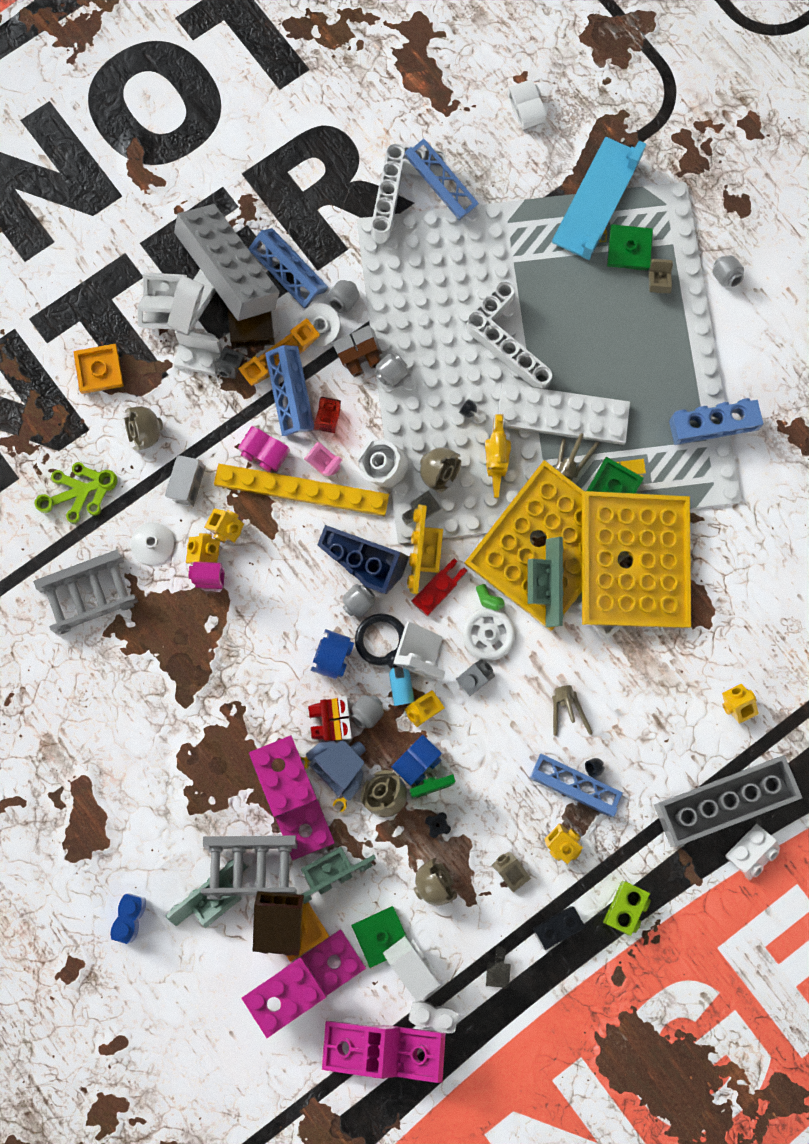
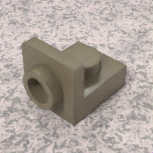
M510 851L500 855L492 864V867L499 873L513 893L531 879L521 863Z

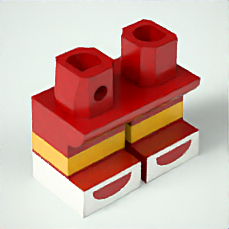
M347 696L320 700V703L308 706L310 719L322 717V726L311 727L312 739L324 740L325 742L352 740Z

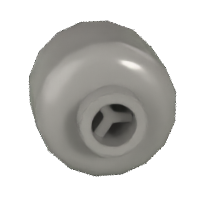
M721 256L715 261L712 273L722 286L735 287L741 283L744 278V267L734 256Z
M347 280L338 281L328 294L330 306L338 312L350 311L360 297L356 284Z
M397 353L395 355L387 354L376 365V370L378 371L376 377L384 385L389 383L394 386L407 375L406 367L408 365Z
M355 584L342 597L345 604L343 609L350 616L355 614L362 617L374 606L375 594L368 587Z
M367 695L360 697L351 708V720L361 729L374 727L384 715L381 700L374 695L371 697Z

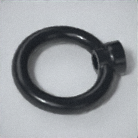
M379 613L367 617L360 623L355 633V647L358 654L370 664L388 665L390 669L393 667L394 669L397 668L398 665L393 663L403 635L404 625L396 617L389 614ZM378 622L392 625L399 637L397 648L384 657L370 654L363 642L366 630Z

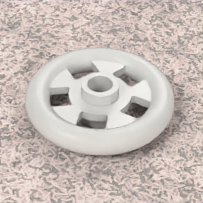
M488 608L480 609L471 614L466 620L462 632L463 642L467 650L476 658L486 661L497 660L504 657L513 647L515 628L505 613ZM493 617V624H484L483 618ZM474 625L480 627L477 636L471 634ZM504 625L506 634L500 635L497 626ZM487 630L492 631L493 637H486L485 632ZM500 640L503 646L495 650L492 645ZM478 641L487 645L484 651L475 646Z

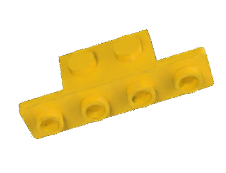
M418 504V509L414 510L413 515L416 529L411 535V543L414 544L413 553H410L409 566H412L411 575L407 577V588H410L409 591L413 594H418L420 571L439 573L443 538L442 528L425 527L427 506Z

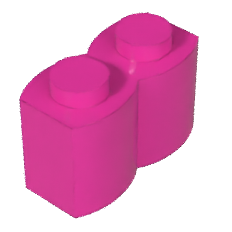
M254 426L250 427L238 446L244 459L250 462L252 460L259 462V467L267 472L272 470L277 473L290 452L287 445Z
M194 561L193 566H189L188 577L191 579V583L195 584L196 588L224 589L225 569L222 567V563Z

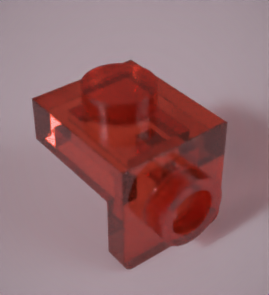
M320 397L314 430L330 433L336 432L340 417L341 400Z

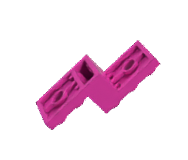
M292 735L249 752L282 836L296 835L297 849H292V852H289L292 861L335 844ZM276 759H282L285 762V768L281 772H276L272 768V764ZM308 824L311 826L312 833L309 837H302L299 834L301 825Z
M340 929L241 997L267 1039L324 1000L327 995L361 973L366 967ZM332 955H337L341 959V965L336 969L330 968L328 965V958ZM272 997L278 998L281 1002V1007L277 1011H272L267 1006L268 1000Z
M326 1021L322 1070L380 1079L401 1077L441 1083L443 1082L446 1033L390 1025L367 1026ZM345 1041L349 1045L348 1054H345L342 1049ZM420 1048L425 1053V1058L422 1062L417 1057V1052Z

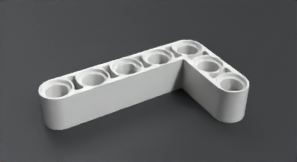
M393 143L386 149L372 219V239L376 243H385L390 238L402 174L407 173L421 176L405 157L404 153L414 146ZM421 147L416 151L422 160H429V151L426 148ZM434 150L446 164L445 153ZM431 164L430 170L435 176H442L443 168L440 164Z
M201 269L193 280L186 276L181 277L175 291L167 326L187 335L191 332L216 293V290Z
M501 281L469 314L466 326L467 332L531 387L547 389L552 379L551 370L494 322L512 303L515 293V287L511 282ZM507 291L510 295L502 296L499 292ZM493 306L496 310L491 312L486 310L485 307ZM479 321L482 325L475 327L471 322ZM494 334L498 339L490 340L487 336ZM511 348L514 353L507 354L504 352V349ZM523 361L528 362L530 367L524 368L520 363ZM543 375L547 380L540 382L536 377Z

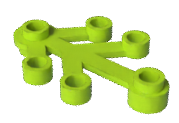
M76 462L72 466V472L78 477L84 475L93 479L91 482L84 483L65 475L60 470H56L51 475L53 482L58 485L65 484L73 489L52 497L41 494L35 499V507L41 513H48L53 509V506L76 498L71 510L66 513L67 520L72 524H76L80 521L81 516L79 513L89 492L97 489L93 501L87 505L89 514L96 516L101 512L100 504L106 492L113 490L118 483V478L113 471L102 470L97 472L85 467L81 462ZM81 466L83 467L82 471L79 473L75 472L76 468ZM61 474L62 478L58 481L55 480V476ZM105 478L111 479L109 484L103 483ZM44 502H49L47 508H42ZM93 505L98 507L95 512L90 511ZM76 513V519L70 520V515Z

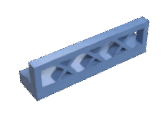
M424 138L413 148L410 147L404 152L408 161L459 221L479 204ZM423 145L429 151V160H422L416 153ZM431 164H440L443 168L442 176H435L430 170ZM444 180H451L456 183V193L449 192L445 188ZM458 196L467 197L472 204L464 210L458 203Z
M273 228L261 230L248 248L303 308H307L316 295L323 294L328 289L323 280ZM260 242L265 245L266 254L262 255L258 251L257 247ZM272 257H276L280 261V269H276L273 266ZM286 272H291L294 275V284H290L287 281ZM300 287H305L310 292L306 300L301 296Z
M282 345L265 352L282 436L315 430L298 346ZM279 354L280 359L278 366L275 365L273 357ZM280 375H282L284 378V383L282 387L279 386L278 381ZM284 396L288 398V405L286 408L283 406ZM289 417L292 418L293 428L288 429L287 426Z
M543 754L539 755L529 777L609 817L615 816L618 809L616 807L623 793ZM543 760L552 765L554 773L547 775L538 770ZM556 767L561 768L563 770L557 772ZM566 771L571 773L575 783L568 785L562 782L558 774ZM576 776L584 780L577 781ZM586 781L592 783L595 793L589 795L581 791L579 784ZM597 786L604 790L598 791ZM609 791L615 794L612 805L602 801L600 793Z

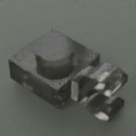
M429 490L410 503L413 509L402 514V520L406 525L413 521L414 510L418 509V504L427 506L425 520L441 510L440 505Z
M495 946L494 962L487 961L486 986L509 988L511 964L504 963L505 946Z

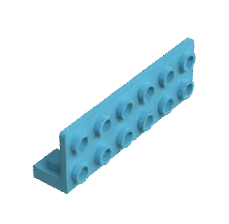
M608 137L604 138L552 239L553 244L590 260L643 156L646 143L638 141L636 147L631 146L630 148Z

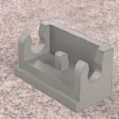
M177 455L165 497L172 499L173 502L194 507L206 466L199 459Z

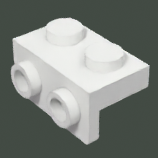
M756 824L725 856L750 881L753 877L759 876L763 871V867L778 856L780 847L774 837Z

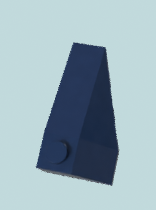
M327 525L324 526L317 544L331 558L355 576L365 587L387 594L402 578L409 560V556L402 552Z

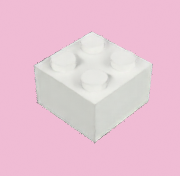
M404 936L383 952L389 965L417 1003L440 986L436 980L439 976L429 960L425 958V955L414 940L409 942L406 936Z

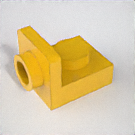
M431 690L406 707L405 712L408 719L416 727H419L425 721L445 709L434 691Z

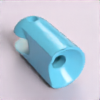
M394 667L389 673L394 706L415 701L409 670L403 668V678L396 679Z

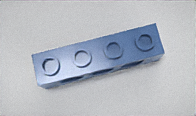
M750 398L739 400L735 404L723 402L712 408L701 406L696 408L695 411L687 412L685 409L674 412L669 420L674 445L758 431L764 424L758 400L751 401ZM732 413H737L741 420H735ZM711 417L718 418L720 424L713 423ZM690 421H696L699 424V428L692 427Z

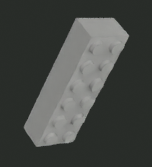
M215 204L177 213L174 233L238 321L275 310L279 290Z
M783 755L653 805L670 847H677L802 799V795L786 757Z

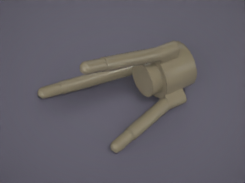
M583 433L579 434L569 459L565 458L564 462L563 456L566 439L563 438L561 440L558 462L555 469L571 481L573 477H578L580 470L600 444L597 441L576 467L577 463L574 461V458L584 436Z
M572 685L555 688L556 695L552 696L553 735L557 736L558 703H560L561 707L567 706L572 723H575L572 704H575L588 734L592 735L593 732L578 701L576 691L573 692Z

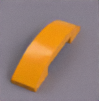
M306 318L292 328L288 336L266 352L282 345L298 346L299 353L301 354L320 334ZM265 352L258 358L254 356L238 368L251 386L270 377ZM279 354L273 356L276 366L280 362Z

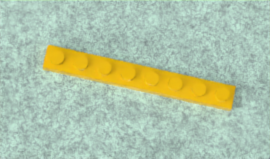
M218 463L214 486L384 517L386 516L389 494L220 463Z

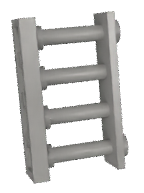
M118 549L33 581L36 590L47 594L56 620L55 624L49 626L53 633L65 634L71 631V627L119 609L122 611L131 609L135 603L139 602L134 594L130 596L127 594L118 569L119 563L124 562ZM103 569L110 570L120 598L108 604L97 577L98 571ZM85 576L89 578L99 606L87 612L76 584L78 582L77 579ZM64 584L68 586L78 614L66 620L55 592L57 590L56 587Z
M296 835L203 836V847L211 853L210 888H201V894L207 896L208 900H220L221 896H256L257 891L297 894L295 887H289V852H292V849H297ZM223 849H232L234 853L233 888H219L220 853L223 852ZM246 849H255V852H257L256 888H242L243 853L246 852ZM269 849H278V852H280L279 887H266V853L269 852Z

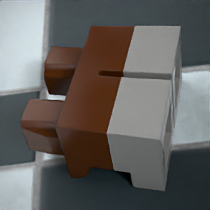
M369 325L351 333L352 336L349 334L332 342L342 365L349 370L353 377L364 373L361 363L368 361L370 368L373 369L381 361L380 354L383 353L378 345L375 331Z

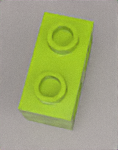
M621 881L603 923L629 936L633 932L637 933L641 925L639 917L642 911H647L651 902L648 899L650 893L626 881ZM631 892H635L638 895V902L635 905H631L628 902V895ZM622 913H625L629 917V922L626 926L622 927L618 922V918Z

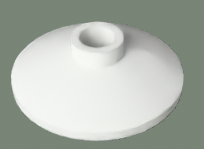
M317 303L309 306L303 312L299 323L307 318L320 334L311 345L326 346L337 338L341 322L338 313L333 307ZM324 322L325 328L321 330L319 326Z
M157 522L145 523L138 527L133 533L130 542L134 557L146 565H158L165 562L173 553L175 545L171 531L165 525ZM149 539H155L153 545L147 544Z

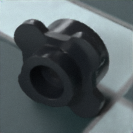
M443 812L434 817L428 816L425 820L430 829L429 835L432 838H437L438 835L443 833L449 834L451 831V827L446 821L447 815Z

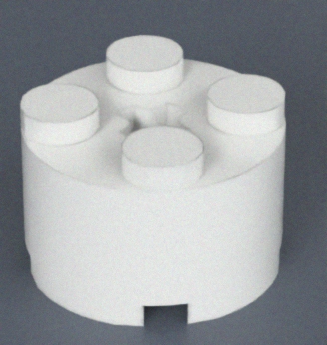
M385 439L368 442L361 449L358 456L359 470L362 476L380 487H394L404 478L409 466L405 453Z

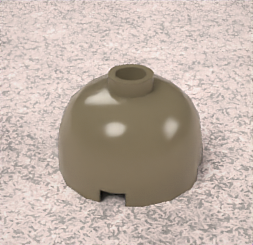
M147 407L127 408L125 413H129V417L124 418L129 442L134 440L136 445L133 449L140 451L152 447L159 440L160 430H163L161 418H157L156 414Z
M436 448L428 454H424L420 460V476L424 483L436 492L441 493L448 488L445 484L449 479L453 482L460 470L461 460L458 459V457H461L460 454L448 448Z
M378 771L373 774L375 777L371 781L367 780L361 790V802L367 810L376 816H394L405 806L407 788L403 780L393 771Z
M433 858L423 864L416 872V887L414 891L420 900L423 899L426 903L433 906H442L457 898V891L452 892L451 885L454 882L447 869L441 862L436 864L437 859Z

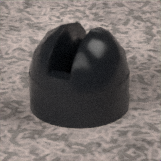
M468 398L459 413L470 418L474 416L473 412H477V406Z
M592 758L586 761L585 769L588 775L592 778L601 775L605 768L603 766L604 762L599 758Z

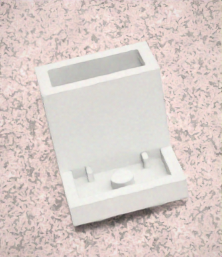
M144 272L143 297L137 306L138 327L174 329L167 326L177 285L181 277H187V275Z

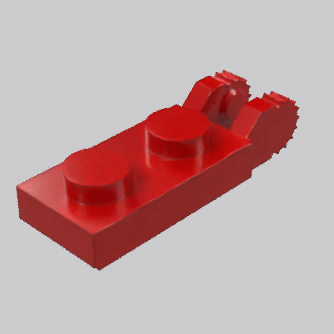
M455 558L443 570L441 569L411 600L427 617L457 586V583L468 572L464 567L453 579L447 575L457 565L458 561Z

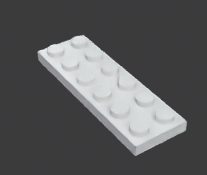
M502 383L498 414H504L503 428L578 438L579 434L583 433L582 439L624 445L626 443L630 401Z

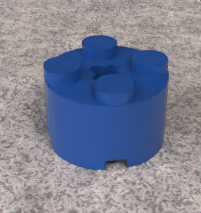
M325 629L323 634L327 635V637H323L320 640L312 662L316 664V667L312 666L310 671L336 680L337 677L341 678L344 675L347 664L343 662L345 656L351 654L354 642H351V638Z

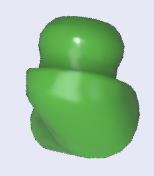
M486 584L476 587L480 603L483 607L493 611H498L504 607L505 602L503 598L489 595Z

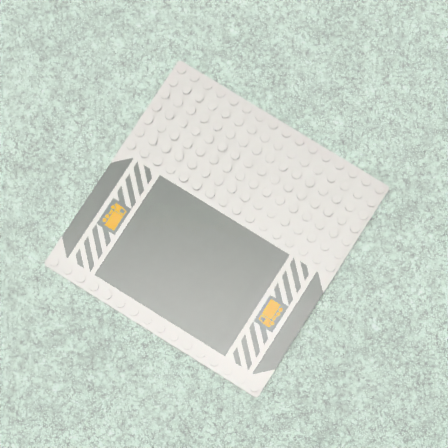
M685 182L626 188L590 260L552 243V239L576 194L477 205L460 221L449 208L395 214L390 238L385 243H376L372 239L373 217L359 218L357 220L370 327L375 331L378 345L383 353L380 354L381 360L387 354L395 355L397 353L408 365L406 367L407 375L394 386L389 383L384 385L377 378L384 439L399 447L409 461L404 478L391 488L398 543H411L412 532L416 529L413 515L414 510L418 509V504L427 506L425 527L442 528V539L487 534L543 460L554 468L556 467L561 440L563 438L566 439L563 456L564 462L565 458L569 459L578 439L503 428L506 439L511 442L508 470L505 477H501L499 498H494L492 476H488L486 466L485 441L490 439L493 433V417L495 414H498L501 385L505 383L526 387L531 386L467 332L466 326L469 314L499 282L504 280L514 285L515 293L512 303L494 322L551 370L552 379L547 390L630 401L626 443L620 445L600 442L595 452L580 470L578 477H573V483L586 491L604 458L608 457L644 478L635 494L690 496V509L738 504L741 501L731 435L674 445L669 424L670 418L676 411L685 409L687 412L695 411L696 408L701 406L712 408L716 407L717 404L725 402L688 187ZM611 224L653 228L651 260L663 259L673 261L671 294L649 292V271L607 267ZM507 291L499 292L502 296L510 295ZM493 306L485 307L486 310L491 312L496 310ZM479 321L471 322L475 327L482 325ZM494 334L487 336L490 340L498 339ZM511 348L504 349V352L507 354L514 353ZM523 361L520 363L524 368L530 367L528 362ZM543 375L536 377L540 382L547 380ZM468 398L477 406V412H473L474 416L470 418L459 413ZM711 417L713 423L720 424L718 418ZM690 421L692 427L699 428V424L696 421ZM582 439L574 461L577 463L576 467L597 441ZM448 448L460 454L461 457H458V459L461 460V467L455 480L451 482L449 479L445 484L448 488L439 493L429 488L420 476V460L424 454H428L431 450Z

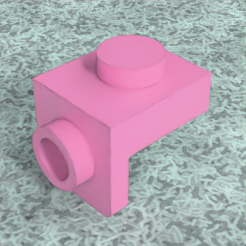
M317 442L304 458L323 476L334 475L341 466L339 464L343 460L332 454L320 442Z

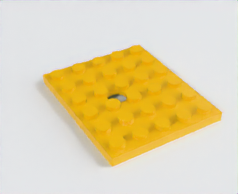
M545 460L539 465L464 562L467 567L544 627H546V605L528 604V559L546 560V544L542 547H535L530 541V535L532 532L539 530L546 535V539L563 537V614H565L582 592V492H584V490ZM546 627V628H547L548 630L552 631L555 627H550V628H549V627Z
M582 492V625L691 628L690 496ZM623 551L628 552L633 558V563L629 568H623L618 563V555Z

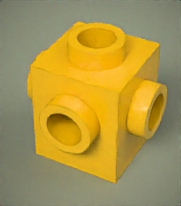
M214 508L204 528L214 534L213 538L222 543L226 541L235 543L245 523L238 519L239 515L230 510L223 511Z
M199 533V536L189 537L186 563L193 565L194 561L217 563L220 541L213 539L212 535L206 533Z
M742 683L722 693L724 711L727 715L731 714L739 724L759 714L755 694L751 689L747 690Z
M561 823L544 839L547 848L550 849V854L556 860L560 861L562 859L567 864L571 860L577 859L583 848L580 842V835L572 828L570 830L566 829Z

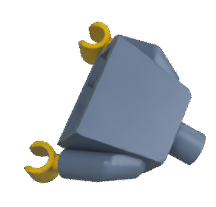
M343 740L339 743L335 741L321 742L309 750L305 757H300L305 762V770L310 766L339 797L334 801L333 807L336 802H343L344 807L340 812L346 809L347 801H350L361 788L364 775L361 768L365 763L360 756L366 750L363 744L358 741L351 747Z

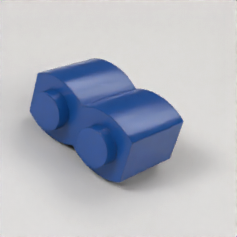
M422 734L391 768L409 786L413 783L417 786L426 777L423 773L429 767L433 770L442 761L439 758L442 753Z
M131 893L123 895L118 905V917L111 927V940L125 944L132 943L135 940L139 931L138 920L142 917L146 908L145 897Z

